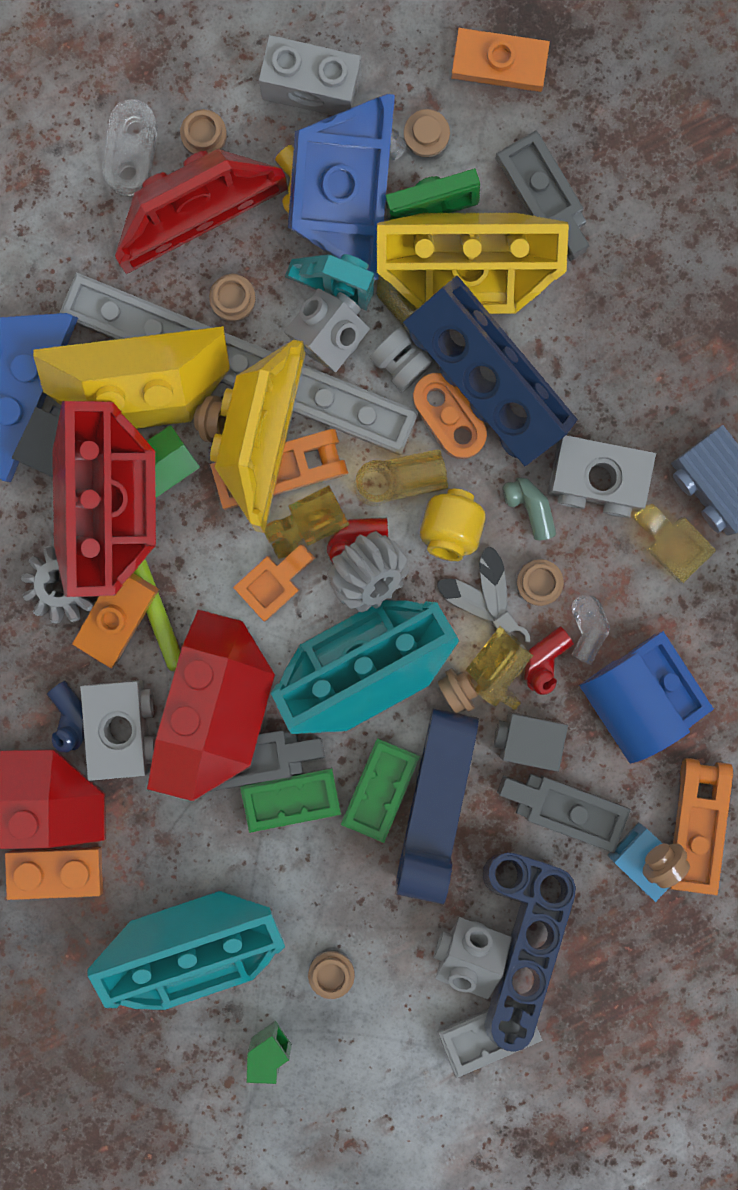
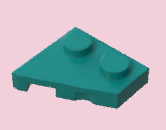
M343 254L341 259L332 255L295 258L291 260L285 277L315 290L319 288L334 297L341 292L366 311L374 294V273L367 270L369 265L363 260L348 254Z

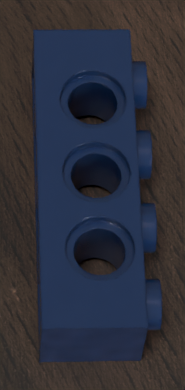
M458 275L403 322L409 329L413 342L420 349L427 351L438 363L444 379L452 386L460 389L470 401V407L476 417L483 422H487L500 437L504 450L510 456L518 458L524 466H527L565 437L578 420ZM450 329L462 334L465 339V346H460L452 340ZM480 366L491 369L495 374L496 382L486 380L480 372ZM513 402L521 405L527 417H520L514 414L510 408V403Z

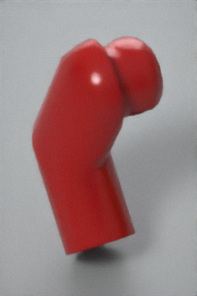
M387 517L345 520L328 541L327 554L331 562L333 563L332 559L334 556L342 554L345 550V545L350 546L359 535L367 537L370 533L377 531L380 535L388 537Z
M561 626L531 647L526 654L524 678L528 687L540 695H547L555 689L557 679L554 678L555 658L574 645L570 636Z

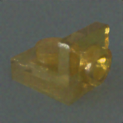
M499 626L466 668V671L478 683L474 690L484 700L495 707L501 701L516 710L521 702L508 687L521 674L525 665L533 657V654L512 633Z

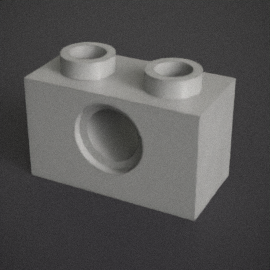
M269 35L259 77L262 100L328 115H335L353 108L362 76L361 56Z
M566 435L557 442L547 494L558 496L557 504L585 509L586 502L604 505L603 513L631 518L632 511L638 512L646 508L656 453ZM592 467H603L609 472L611 484L606 491L597 490L590 484L589 472Z
M144 680L80 686L88 781L138 777L150 773L156 737L148 736L147 717H153L154 703L152 690H144ZM116 716L126 718L132 726V734L128 741H118L110 732V724Z

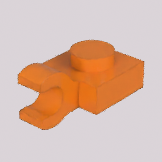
M301 544L279 565L270 556H267L233 588L256 614L266 622L300 591L291 579L307 567L315 557Z

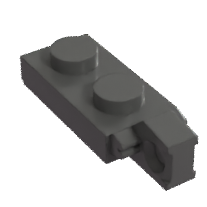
M535 130L497 152L496 161L529 215L569 223L567 250L569 261L586 253L589 244L580 230V227L586 224L582 214L584 208L539 132Z
M285 731L260 734L251 766L209 792L290 778L292 775L302 774V762L325 758L323 741L319 738L298 742L297 734L285 733Z
M531 773L527 783L503 775L497 790L500 796L519 803L516 814L526 817L527 821L612 853L616 851L631 810L626 806L543 775L539 777Z

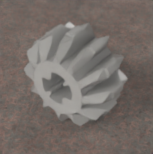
M375 531L367 537L359 535L350 546L345 545V550L342 554L334 556L332 559L334 566L329 569L327 575L331 580L330 585L335 590L334 594L343 604L346 603L350 609L356 608L358 611L364 612L371 606L378 608L382 601L387 598L392 599V593L404 585L402 579L410 571L406 565L408 559L402 554L403 550L394 540L391 541L386 535L382 536Z
M47 546L44 548L46 563L34 556L29 559L30 565L37 570L36 575L22 574L21 580L23 582L34 583V589L23 593V598L25 601L39 598L40 600L34 607L33 613L37 616H42L50 609V621L52 623H60L64 612L71 622H76L80 620V612L77 605L84 610L91 611L94 603L87 597H65V595L63 596L64 592L54 591L53 584L59 582L58 574L60 571L55 548Z

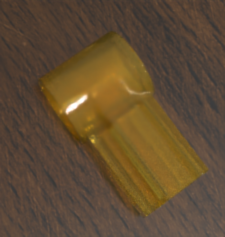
M440 449L385 461H369L358 470L354 480V492L357 498L368 506H380L386 502L448 489L447 472ZM371 472L382 474L388 482L387 491L381 495L369 494L364 489L363 477Z

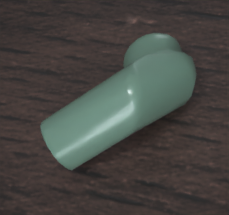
M516 478L515 482L505 483L502 490L506 504L510 507H516L523 503L528 512L534 539L546 540L554 537L556 529L548 498L527 478Z

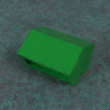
M171 425L147 441L155 450L156 498L200 468L196 459Z
M276 1021L251 1038L247 1054L246 1083L276 1084L279 1067L290 1059L292 1044Z

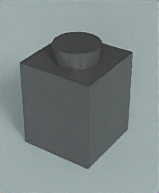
M508 711L507 720L498 721L494 748L501 749L499 757L503 761L559 772L568 725L563 722Z

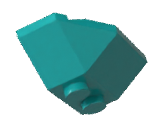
M384 600L378 608L371 606L367 611L358 612L300 644L287 665L280 683L275 685L271 695L291 734L348 731L428 687L458 644L459 639L437 602L425 601L423 604L412 601Z
M218 891L130 921L87 969V973L105 1008H118L122 1005L133 1009L166 1010L252 981L270 963L275 953L279 954L285 948V942L270 907Z

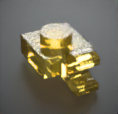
M328 485L290 504L288 507L291 515L269 522L266 525L265 535L269 543L273 542L271 545L278 559H281L293 552L298 547L299 541L304 538L307 546L349 526V523Z
M652 503L649 506L646 504L645 509L638 511L633 516L634 520L657 540L647 550L679 583H684L717 551L685 517H680L672 525Z

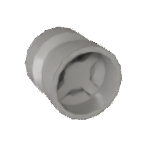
M401 326L388 336L370 356V359L379 369H387L392 375V383L401 392L418 380L435 361L427 351L418 349L413 344V340L404 326Z

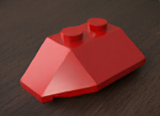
M216 149L209 154L207 151H200L191 155L183 162L184 167L169 175L161 172L149 177L142 183V189L134 192L115 253L119 265L128 274L288 190L286 176L282 168Z
M62 401L53 446L54 548L65 597L115 596L122 588V584L134 573L156 546L155 450L125 418L114 402Z
M197 610L181 648L156 736L147 790L195 801L251 766L275 674L243 621Z
M55 749L0 750V849L53 848L106 840L105 793L91 781H88V778Z

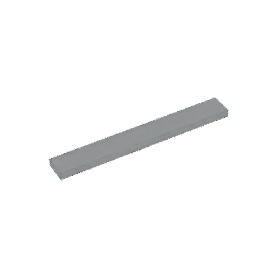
M77 272L60 310V313H68L78 317L76 324L115 340L212 328ZM225 333L230 369L220 383L234 387L236 375L273 352ZM303 365L292 411L400 456L418 416V411L306 365Z

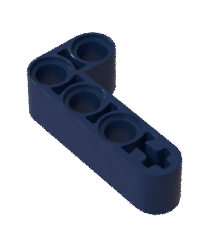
M432 709L397 872L396 895L443 905L446 901L452 873L451 855L479 723V718Z
M501 853L492 856L484 865L482 875L484 883L493 893L521 902L511 933L512 938L503 976L494 989L487 1012L485 1029L487 1036L497 1046L506 1051L516 1052L528 1046L534 1036L574 902L576 886L570 874L561 868L519 854ZM502 861H509L517 870V879L508 888L502 887L495 877L496 868ZM547 876L555 877L561 886L559 898L551 903L544 900L540 892V885ZM540 921L547 929V940L541 947L533 948L527 941L526 932L533 922ZM527 967L533 973L534 984L528 992L518 994L513 988L512 978L517 970ZM508 996L519 1003L527 1004L526 1011H523L516 1007L513 1022L519 1025V1031L517 1034L509 1033L507 1039H505V1033L499 1029V1024L501 1020L509 1022L513 1014L514 1007L505 1004L506 997Z

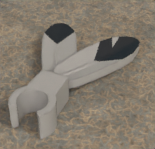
M487 547L483 551L479 562L483 593L457 579L439 580L437 587L445 600L476 617L491 621L502 638L503 648L507 652L514 654L515 649L511 648L507 643L509 633L513 631L520 632L524 636V642L530 643V635L525 628L518 626L509 612H506L508 603L503 561L494 548Z

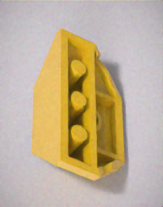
M421 213L377 223V273L417 309L458 275L489 314H516L549 284L566 272L569 223L520 213Z
M224 326L33 350V357L45 394L61 406L62 401L114 402L125 418L136 429L191 422L197 406L202 404L205 398L212 394L230 369Z
M298 340L290 341L236 375L233 389L226 388L222 400L221 416L226 417L223 434H215L210 452V461L216 462L215 469L253 529L260 533H265L306 355L303 342Z

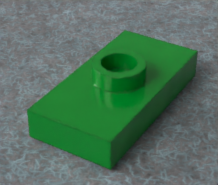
M476 168L444 178L438 176L427 177L419 181L414 187L385 195L388 219L393 220L421 213H452L478 205L480 201V180Z
M376 738L341 825L384 843L420 755Z
M332 767L292 775L290 778L240 786L249 833L341 815Z

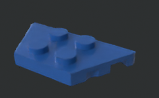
M393 94L379 96L296 130L294 137L288 228L329 255L341 259L343 254H348L363 260L369 265L367 270L374 273V280H379V274L377 273V223L384 221L385 195L387 191L395 99Z
M68 313L0 317V480L12 481L19 461L12 459V456L35 407L41 409L47 396L41 386L33 357V350L67 346L78 317Z

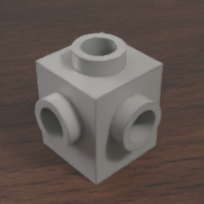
M318 288L312 297L303 303L299 313L284 333L291 340L302 341L305 353L310 358L336 373L348 356L357 349L359 342L370 328L357 316L361 308L352 299L341 292L334 297Z
M459 917L451 932L443 931L437 942L433 958L440 960L435 979L449 984L457 991L470 992L488 999L503 976L512 937L489 929L482 923Z

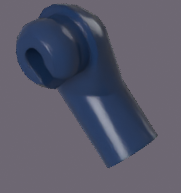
M63 681L46 695L61 713L57 732L52 734V744L58 751L67 753L78 749L85 741L82 702L68 683Z

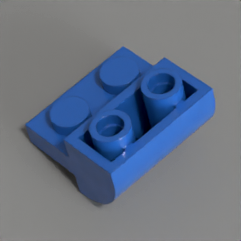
M664 631L652 635L628 654L612 661L579 685L630 764L644 760L674 744L690 733L688 728L714 709Z

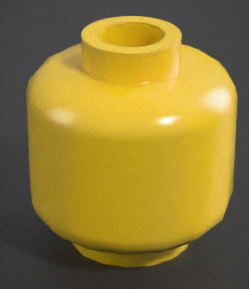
M453 488L449 489L447 494L433 496L427 503L420 528V538L427 545V551L437 558L448 561H461L465 555L475 552L479 546L486 520L485 511L474 501L473 494L462 489Z

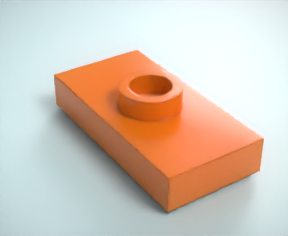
M458 28L451 79L542 92L550 41Z
M134 573L122 584V588L115 596L98 597L72 645L111 669L117 664L159 591L157 587Z

